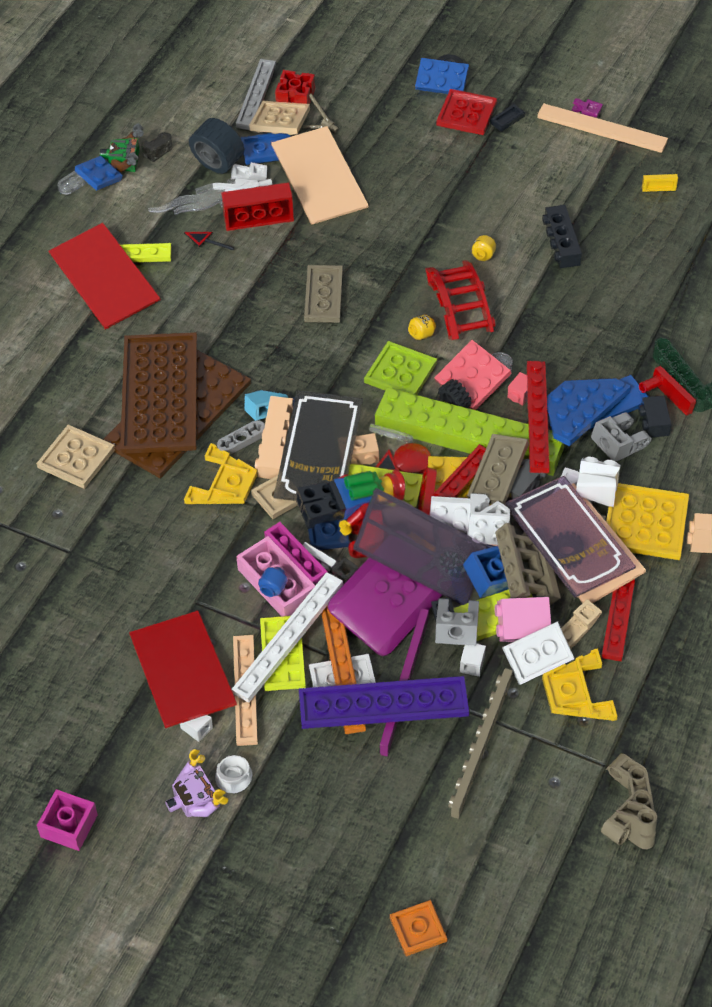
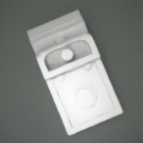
M470 493V499L431 496L429 518L445 526L447 525L457 532L467 533V537L477 544L498 545L495 532L505 523H509L510 509L499 501L489 506L490 500L485 494Z

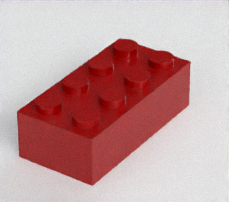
M289 182L221 192L226 231L294 221L293 199Z

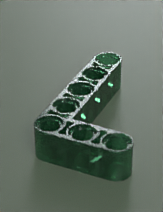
M658 338L654 344V360L696 400L694 411L704 412L711 409L712 382L704 385L672 343L666 338Z

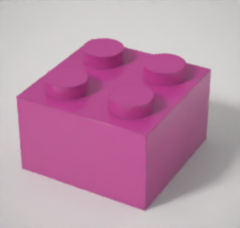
M56 789L37 824L40 837L79 851L98 816L95 803Z

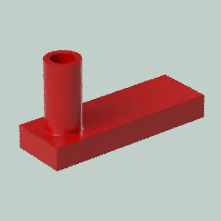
M661 366L655 368L652 378L639 383V389L642 393L658 387L686 416L692 414L696 400Z

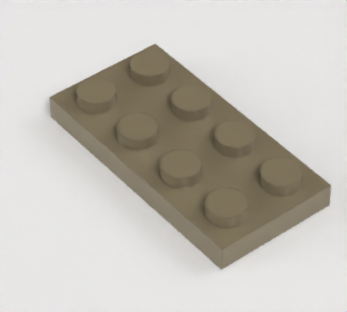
M308 265L304 322L340 323L343 266Z
M492 434L467 494L468 499H470V493L485 494L489 497V504L499 501L505 505L529 446L528 439Z

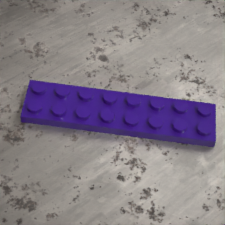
M464 676L299 688L302 729L469 716Z

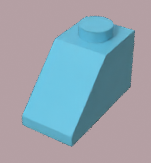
M263 390L245 394L244 410L255 421L267 416L270 396L288 398V396Z

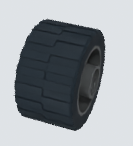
M208 118L189 138V147L195 158L204 167L220 174L226 173L245 151L244 144L238 133L230 125L218 118Z

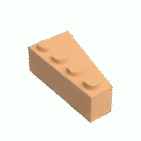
M270 396L265 428L262 433V444L259 445V459L256 458L255 469L258 470L259 478L272 479L283 472L294 425L293 398Z

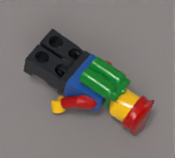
M398 470L386 473L383 477H378L376 472L371 471L353 475L344 474L328 483L298 487L295 500L307 529L314 528L319 523L332 522L338 519L342 520L339 522L340 532L346 536L352 531L351 525L354 526L365 516L374 489L396 501L403 500L405 495V479ZM376 496V502H387L389 504H392V502L382 498L381 496Z

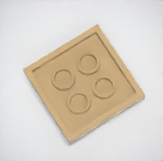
M262 101L249 124L250 131L258 133L271 132L273 134L286 133L288 135L298 134L310 111V104Z
M67 425L36 463L37 468L85 489L115 451V445Z

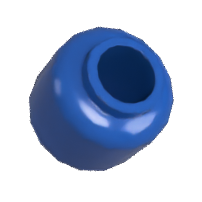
M268 567L260 577L258 585L260 591L265 596H279L287 585L288 579L283 569Z

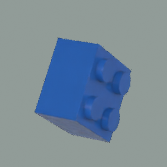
M498 546L470 554L463 566L480 598L509 590Z

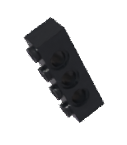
M566 205L545 207L542 221L543 225H546L547 237H550L551 249H554L555 262H558L560 268L580 266L582 253Z

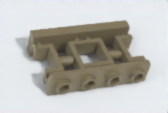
M505 523L495 534L511 599L527 598L531 594H536L537 597H549V605H552L561 597L550 555L530 529L522 535H517L514 526L510 525V523ZM537 528L534 531L547 547L543 529ZM522 559L528 560L530 570L524 569Z

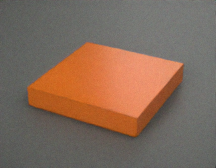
M431 900L390 914V920L405 956L447 942L446 934Z

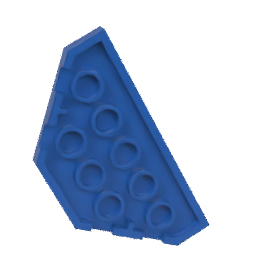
M616 378L564 381L547 396V417L549 425L552 427L553 438L568 446L572 445L630 392L631 386Z

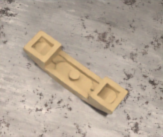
M588 599L573 612L574 616L561 628L570 649L581 640L602 614V611Z

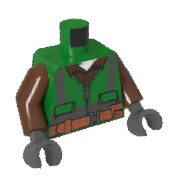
M139 123L133 126L132 130L134 132H131L127 137L112 140L109 149H100V156L108 159L109 164L120 172H136L140 153L138 136L141 137L144 134L143 127Z

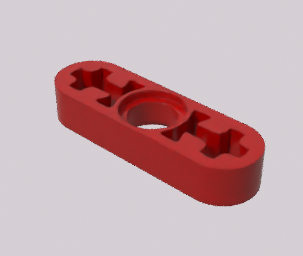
M426 467L423 472L418 512L427 517L430 515L431 496H434L437 470Z

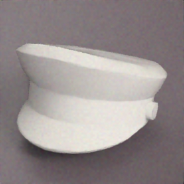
M233 755L224 758L218 763L215 780L221 790L226 793H238L248 787L252 780V769L245 758Z

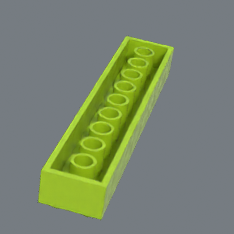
M388 387L375 413V429L469 454L479 444L487 448L492 434L528 439L529 442L528 424ZM548 429L550 468L547 474L554 476L564 449V443L554 439L552 430ZM529 446L523 459H529Z

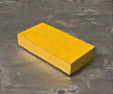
M643 175L642 192L676 191L678 175Z

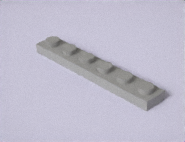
M260 59L236 121V128L250 130L249 124L264 100L276 68V61Z

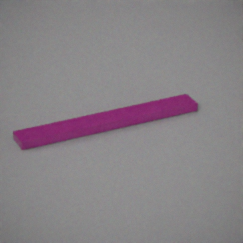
M427 609L420 611L399 681L411 680L429 620V610ZM398 722L386 723L380 742V754L388 757Z

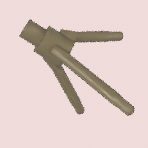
M309 94L324 119L321 125H303L302 127L319 129L327 126L329 130L336 133L339 128L327 117L313 95Z

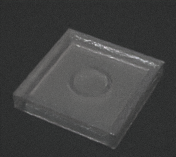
M371 424L369 428L370 432L398 441L412 443L413 437L409 434L374 424Z

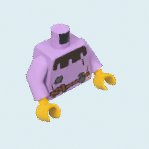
M194 749L190 752L189 758L191 761L187 762L172 785L174 797L165 801L170 813L182 808L187 817H208L220 807V804L225 805L228 803V798L223 796L226 792L221 789L215 791L201 766L197 767V763L205 761L204 755H199L197 758L200 750Z

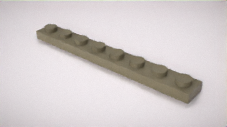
M505 668L503 674L498 675L495 685L497 690L496 692L492 691L489 699L490 708H486L483 714V726L479 725L476 732L478 739L476 743L472 742L469 751L471 757L469 760H465L462 769L464 775L462 778H458L455 787L457 793L455 796L452 795L448 807L451 808V817L459 819L511 685L513 670Z

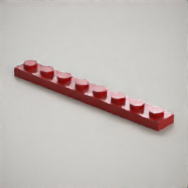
M527 361L530 473H549L545 362Z

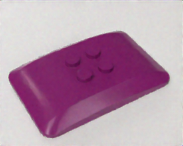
M399 531L395 532V533H397V534H399V535H401V536H403V537L409 539L410 541L414 542L413 540H411V539H410L406 534H404L403 532H399ZM392 535L372 554L413 576H416L418 569L426 566L432 560L429 554ZM368 558L331 598L328 603V610L380 656H388L415 627L420 611L422 609L430 610L432 607L431 601L439 600L442 594ZM435 566L421 576V580L435 587L437 581L444 578ZM453 582L440 583V588L446 592Z

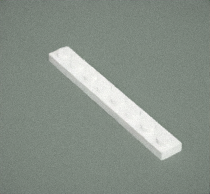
M327 572L231 689L234 695L248 703L253 699L326 608L331 598L343 586L342 580Z

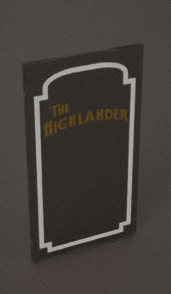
M297 390L273 497L275 499L296 501L295 495L298 487L328 483L344 474L349 475L364 398Z

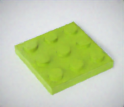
M388 341L364 377V383L385 391L388 387L418 395L436 366L437 359Z

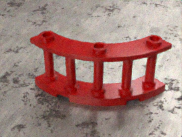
M467 260L462 261V267L438 271L434 267L425 268L428 285L433 291H438L436 296L440 307L445 308L446 315H444V321L449 340L459 339L461 332L486 327V332H494L495 320L490 315L484 293V282L480 281L473 264ZM466 279L472 284L453 289L445 287L446 283ZM475 291L479 300L454 305L451 304L449 298L454 295ZM481 308L484 320L462 325L456 324L454 316L456 312Z

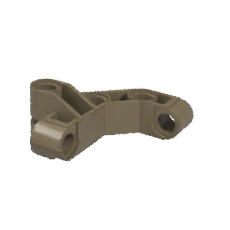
M620 754L606 770L608 769L609 774L628 789L629 798L606 820L601 832L618 845H622L628 838L639 848L650 849L655 844L657 814L654 811L648 772L641 764L625 754Z

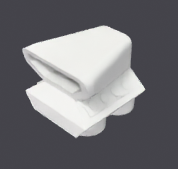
M594 457L582 458L576 495L609 507H614L620 465L613 460L601 462Z

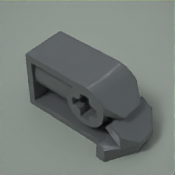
M523 459L522 467L517 473L505 505L513 509L518 507L516 503L533 496L539 487V478H545L547 473H530L529 459ZM528 501L520 504L522 508L518 510L521 511Z

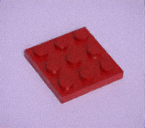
M450 89L437 118L436 126L484 135L497 104V98Z

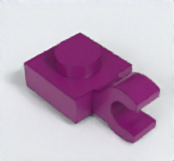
M575 98L572 111H582L581 114L598 118L603 104L589 99L584 102Z

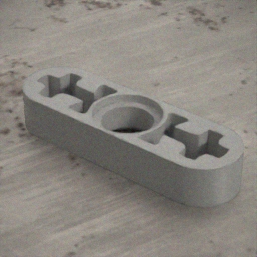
M259 420L253 421L219 439L217 448L220 451L225 450L231 455L261 439L265 424ZM238 436L246 437L243 441H239L236 438Z

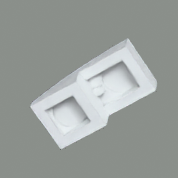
M251 162L250 167L234 164L231 171V180L235 181L236 178L257 181L266 180L267 165Z

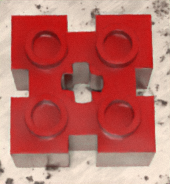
M283 70L280 83H278L275 90L276 102L310 104L309 94L313 95L315 91V74L302 73L301 75H296L295 71Z

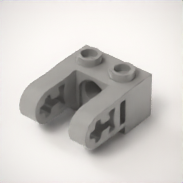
M627 412L613 418L609 416L596 422L591 435L593 441L615 462L645 448L651 442V437L645 431L638 432L632 436L623 432L634 422V419Z
M439 598L435 643L476 646L479 601L469 600L468 612L456 613L449 611V599Z

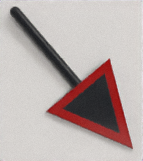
M184 232L199 247L204 242L234 250L232 246L209 240L208 238L212 232Z
M389 449L376 465V468L399 471Z

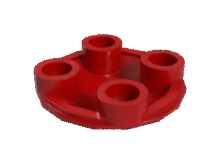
M408 443L400 446L395 451L394 462L401 472L423 473L425 468L428 467V456L431 455L428 449L421 444Z

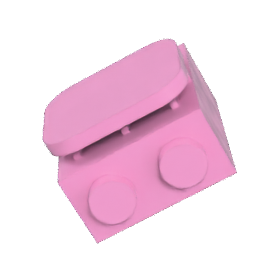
M549 597L513 598L497 601V604H495V616L498 617L499 625H496L497 637H500V642H514L551 625Z

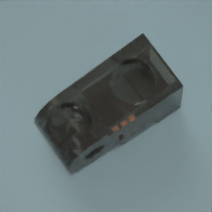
M163 132L150 142L146 140L142 142V155L155 162L171 151L173 148L171 134Z

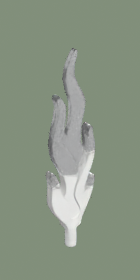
M241 178L228 179L227 183H212L196 188L195 192L197 195L180 196L164 206L148 208L149 212L161 213L176 208L174 209V214L176 215L181 212L209 209L218 203L223 207L221 192L272 185V180L267 179L258 182L257 180Z

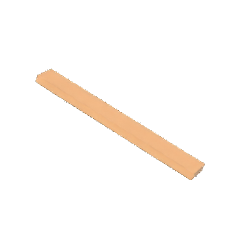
M543 104L538 113L539 119L660 153L663 152L668 142V138L548 104Z

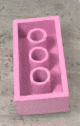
M269 536L236 556L238 570L281 617L291 616L315 587L309 578ZM268 567H279L285 571L287 576V585L279 596L268 597L260 591L258 581Z

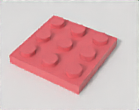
M471 340L434 379L441 386L451 379L458 380V383H462V387H465V391L470 394L469 397H471L472 403L468 408L476 410L512 373L510 369Z

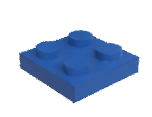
M102 156L75 166V172L96 191L122 180L123 175Z

